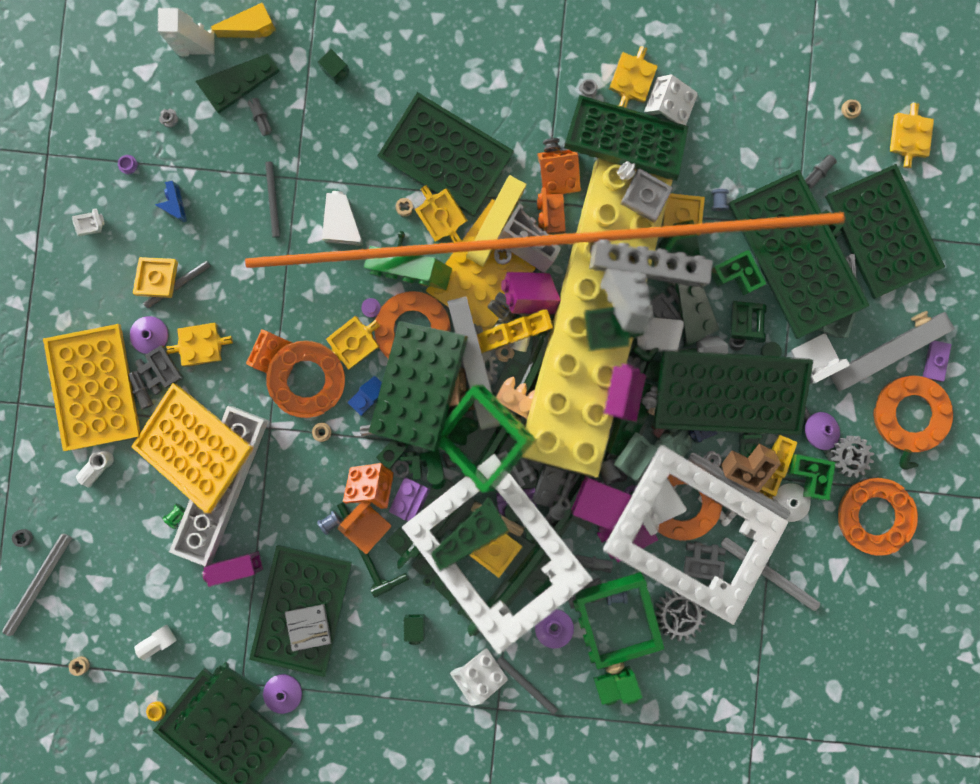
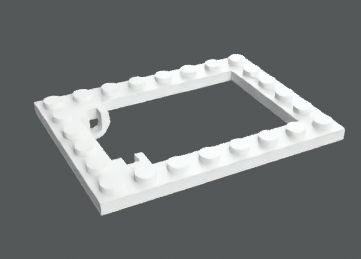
M660 445L603 550L734 625L784 532L788 521L665 446ZM669 474L745 519L739 533L753 539L754 542L731 584L714 576L708 588L632 543Z
M493 454L478 466L477 469L489 479L501 462ZM510 473L507 474L496 489L552 559L541 569L553 583L551 587L514 616L503 601H499L492 608H489L456 564L440 572L430 555L440 545V542L430 530L480 491L470 478L464 477L402 526L498 654L593 580Z

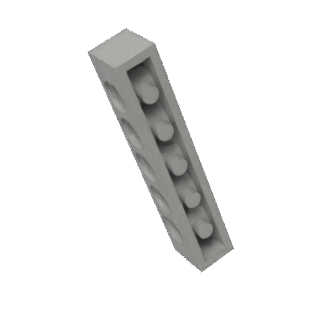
M599 240L592 245L589 267L591 270L605 272L606 268L640 272L646 274L647 279L696 287H704L710 284L712 260H707L704 256L688 257L686 253L670 254L667 250L663 249L652 251L645 246L634 248L630 247L627 243L610 244L611 242L608 240ZM610 252L615 254L616 261L610 259ZM629 256L634 257L635 264H632L629 261ZM648 259L654 262V267L648 264ZM667 262L672 264L673 270L667 267ZM686 265L691 267V273L686 270Z

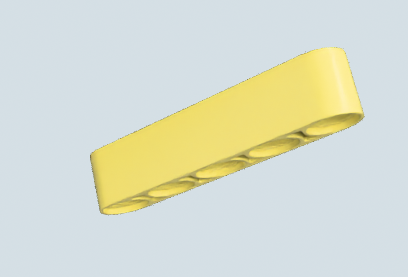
M511 175L508 176L474 241L498 239L526 188V183ZM493 250L469 251L466 258L484 267Z

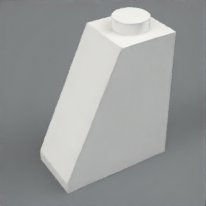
M340 191L327 193L322 239L329 243L363 246V240L347 196Z

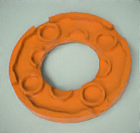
M408 291L393 296L381 307L376 317L380 327L374 331L376 342L388 359L395 337V322L405 312H421L430 321L431 328L451 332L448 314L439 301L422 292Z
M298 341L286 345L275 354L267 370L266 383L270 397L281 410L295 417L311 418L324 414V412L337 404L344 390L345 374L339 358L331 349L318 342ZM311 361L322 368L325 374V383L323 389L318 394L312 397H301L290 390L287 384V374L295 363Z
M906 376L895 379L887 384L877 397L878 400L874 409V422L881 437L894 448L903 451L908 449L912 452L927 451L940 444L951 429L953 408L950 398L939 384L929 378ZM910 395L924 398L929 403L932 411L928 427L917 433L904 430L896 418V408L899 402Z
M671 474L667 477L673 487L686 484ZM699 492L702 497V506L695 517L683 521L671 518L659 524L658 532L674 540H692L701 537L709 532L717 523L721 515L722 505Z
M868 478L855 483L842 497L838 509V523L845 539L854 548L871 555L882 556L899 551L913 537L918 522L917 508L913 498L910 497L903 486L884 478ZM879 497L887 500L895 511L893 526L882 535L869 534L862 528L859 522L858 514L860 508L871 498Z

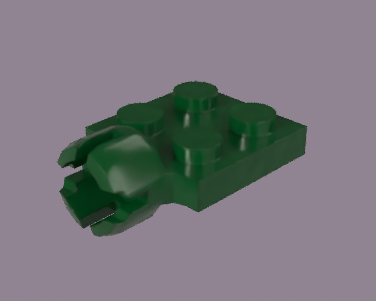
M615 307L584 311L589 351L629 347L630 338L641 337L645 334V331L641 333L624 330L614 312Z

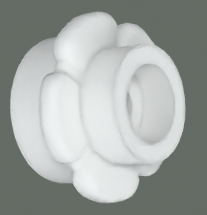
M627 161L618 169L617 174L621 180H629L635 174V165H631Z

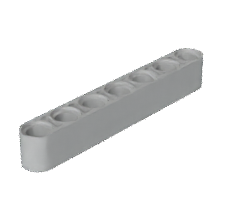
M467 297L447 301L455 332L468 336L463 363L470 389L473 385H484L491 392ZM476 399L474 405L481 431L500 426V422Z
M946 312L940 313L932 317V320L914 327L849 362L850 366L830 375L838 391L844 390L946 335L955 328Z

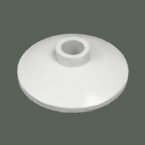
M788 483L780 486L777 495L772 499L790 510L789 517L785 519L789 522L799 521L804 518L809 512L811 505L810 498L803 497L804 488L798 484ZM794 499L796 505L792 507L790 502Z

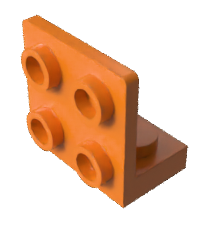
M565 149L537 153L541 168L542 188H546V195L581 191L577 152Z
M542 188L541 194H538L537 210H541L538 217V227L542 229V232L545 230L547 234L565 233L563 194L546 195V188Z
M261 329L246 364L267 373L269 364L275 354L292 342ZM293 366L288 371L287 379L291 373Z
M382 463L351 467L343 502L349 504L370 501L380 509L387 508L394 473Z
M370 501L361 502L337 528L364 554H367L391 528V524L370 506L372 503Z

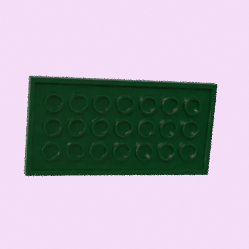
M800 170L741 196L728 204L736 221L823 215ZM828 224L742 231L796 340L870 306Z
M663 349L653 427L658 429L801 435L814 360L810 358Z

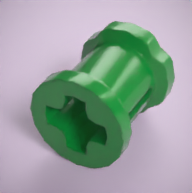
M176 503L174 509L162 519L169 527L176 529L186 509Z

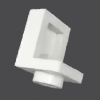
M93 209L92 213L72 216L77 236L99 233L102 230V225H105L103 216L98 214L97 209Z

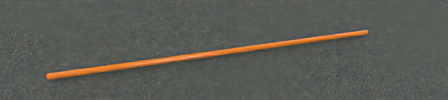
M843 213L246 258L245 265L246 268L588 243L599 240L615 241L840 224L844 222Z

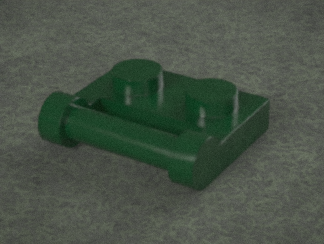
M733 301L731 338L753 340L757 343L765 342L764 323L767 305ZM752 311L757 313L756 332H752Z

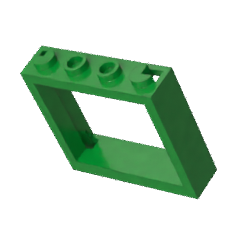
M473 385L447 418L439 448L450 456V460L462 469L463 474L475 483L478 490L487 493L494 491L535 442L536 438L484 385ZM476 399L518 441L489 479L447 437Z
M641 572L579 590L575 593L576 600H573L576 612L580 611L581 617H578L581 629H585L586 634L583 635L586 646H590L591 651L588 652L591 664L595 663L597 670L664 650L647 583ZM638 588L651 640L599 655L584 604Z

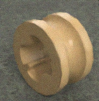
M407 198L399 199L396 203L397 213L403 217L409 216L413 211L412 202ZM406 203L409 204V205H408V208H409L408 211H407V210L401 211V206H400L401 204H402V205H405Z
M924 311L911 318L912 321H915V327L932 320L931 317L927 316L928 311Z
M83 656L73 659L69 664L70 673L79 676L87 672L90 667L89 660ZM79 663L80 665H83V668L79 670V667H76V664Z

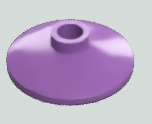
M152 316L142 317L133 324L130 330V340L136 350L148 354L160 345L165 347L168 341V330L160 319ZM146 331L149 332V337L147 338L144 337Z
M817 412L807 419L805 434L812 446L819 450H829L835 446V443H838L840 429L837 421L831 415L825 412Z
M555 609L535 625V633L540 643L548 648L556 649L568 644L573 636L574 626L567 613ZM552 624L558 626L555 631L550 629Z
M276 675L264 687V702L273 712L280 714L289 713L301 701V686L290 675ZM278 693H283L284 698L280 699Z

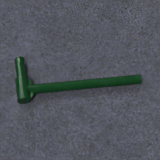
M343 502L338 504L337 507L345 520L349 512ZM358 548L374 582L370 589L374 598L409 580L407 573L390 581L381 580L369 553L364 554Z

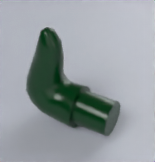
M636 345L632 351L643 361L649 362L653 360L659 348L646 352Z
M904 449L899 461V465L903 470L919 466L916 462H910L912 451Z

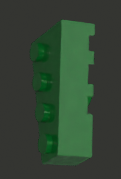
M369 246V249L380 248L375 246ZM422 255L366 259L364 268L369 270L373 276L381 277V275H385L388 279L397 280L398 278L407 283L413 284L414 282L425 287H435L447 290L452 272L451 267L438 259Z

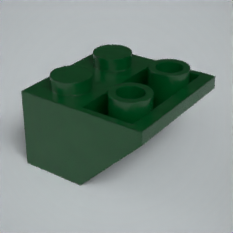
M689 220L675 223L672 226L692 225L694 221ZM697 234L663 237L658 244L659 249L667 250L670 254L681 252L686 253L688 257L700 256Z

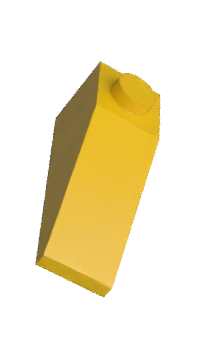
M263 2L211 26L217 37L261 38L267 37L276 31Z

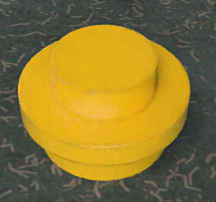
M160 701L152 702L146 709L147 717L152 721H160L166 715V706Z

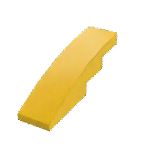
M542 310L512 322L501 324L477 334L481 354L552 329L553 326L548 310Z
M778 435L771 450L776 452L781 464L760 489V493L770 499L777 495L782 478L786 476L798 442Z

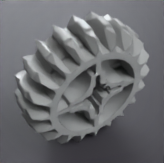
M672 589L671 595L667 591L664 592L666 598L659 597L662 603H656L655 606L659 610L654 611L655 615L659 616L656 617L657 623H660L658 625L659 630H663L665 636L669 634V638L672 640L675 636L678 641L682 640V636H684L685 640H689V634L696 637L694 631L701 632L702 629L699 625L706 624L701 620V618H707L705 613H701L706 609ZM682 599L677 606H669L672 602ZM688 601L693 604L694 616L688 613ZM666 612L673 616L672 627L666 622ZM674 612H683L686 616L678 617ZM684 622H691L687 627L678 629L679 627L681 628Z

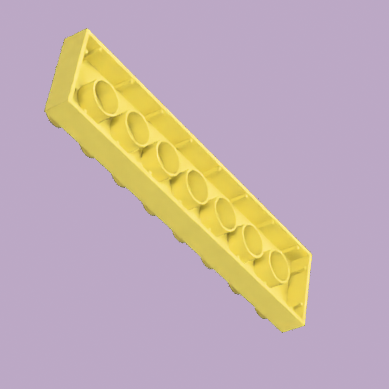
M597 159L594 163L576 233L661 227L667 201L654 223L621 205L620 203L634 175L629 180H621L617 171L622 165ZM650 174L653 177L671 186V179H666L661 176ZM658 237L610 241V244L627 243L630 247L645 246L649 250L655 251ZM596 242L573 244L560 293L561 301L555 312L552 323L553 328L550 331L525 426L536 440L522 456L525 459L590 477H598L613 419V416L604 414L614 366L621 367L622 364H627L633 338H630L629 347L596 351L588 350L584 311L614 307L607 299V292L605 289L602 290L600 286L605 272L589 269L592 245ZM610 252V259L616 261L615 254ZM629 256V261L632 264H635L634 257ZM648 259V264L650 266L652 264V260Z

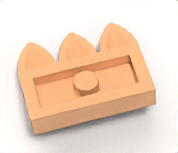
M510 377L503 383L496 398L508 409L528 419L535 390L526 396V384H521L514 389L515 378Z

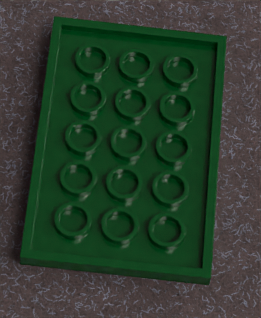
M417 92L377 156L420 184L427 185L430 190L437 194L448 188L458 206L475 216L512 157L514 150Z
M580 95L564 149L623 165L628 161L631 165H635L634 169H641L646 173L677 181L689 126Z
M897 164L825 196L832 213H843L844 225L840 230H842L851 253L855 254V262L873 299L945 267Z
M399 321L369 433L438 451L468 336Z
M276 545L249 660L325 677L352 562ZM325 604L332 643L292 651L285 612Z
M204 668L153 731L216 784H260L290 748L293 741L253 707L249 706L212 754L176 732V719L180 713L187 711L191 699L194 696L198 697L203 684L213 678V674Z

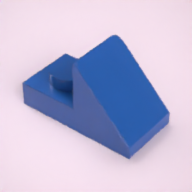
M173 180L165 182L167 189H164V192L169 201L155 205L177 219L186 222L187 218L179 185Z
M376 376L372 377L359 388L360 390L347 403L362 416L377 401L382 382Z

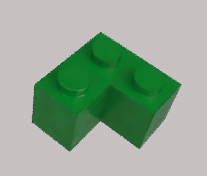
M749 249L711 269V275L717 287L735 279L743 296L766 284Z
M796 454L791 459L787 474L806 478L803 497L829 501L836 462Z
M630 666L624 667L618 674L605 673L593 677L602 705H613L619 699L622 700L623 704L632 705L642 698L635 674Z

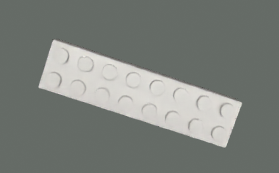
M227 406L222 422L254 447V449L211 514L205 513L190 499L169 550L170 553L203 566L212 564L269 420L236 407Z

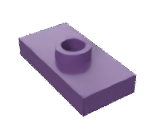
M939 341L929 343L923 377L940 382L945 380L952 344Z

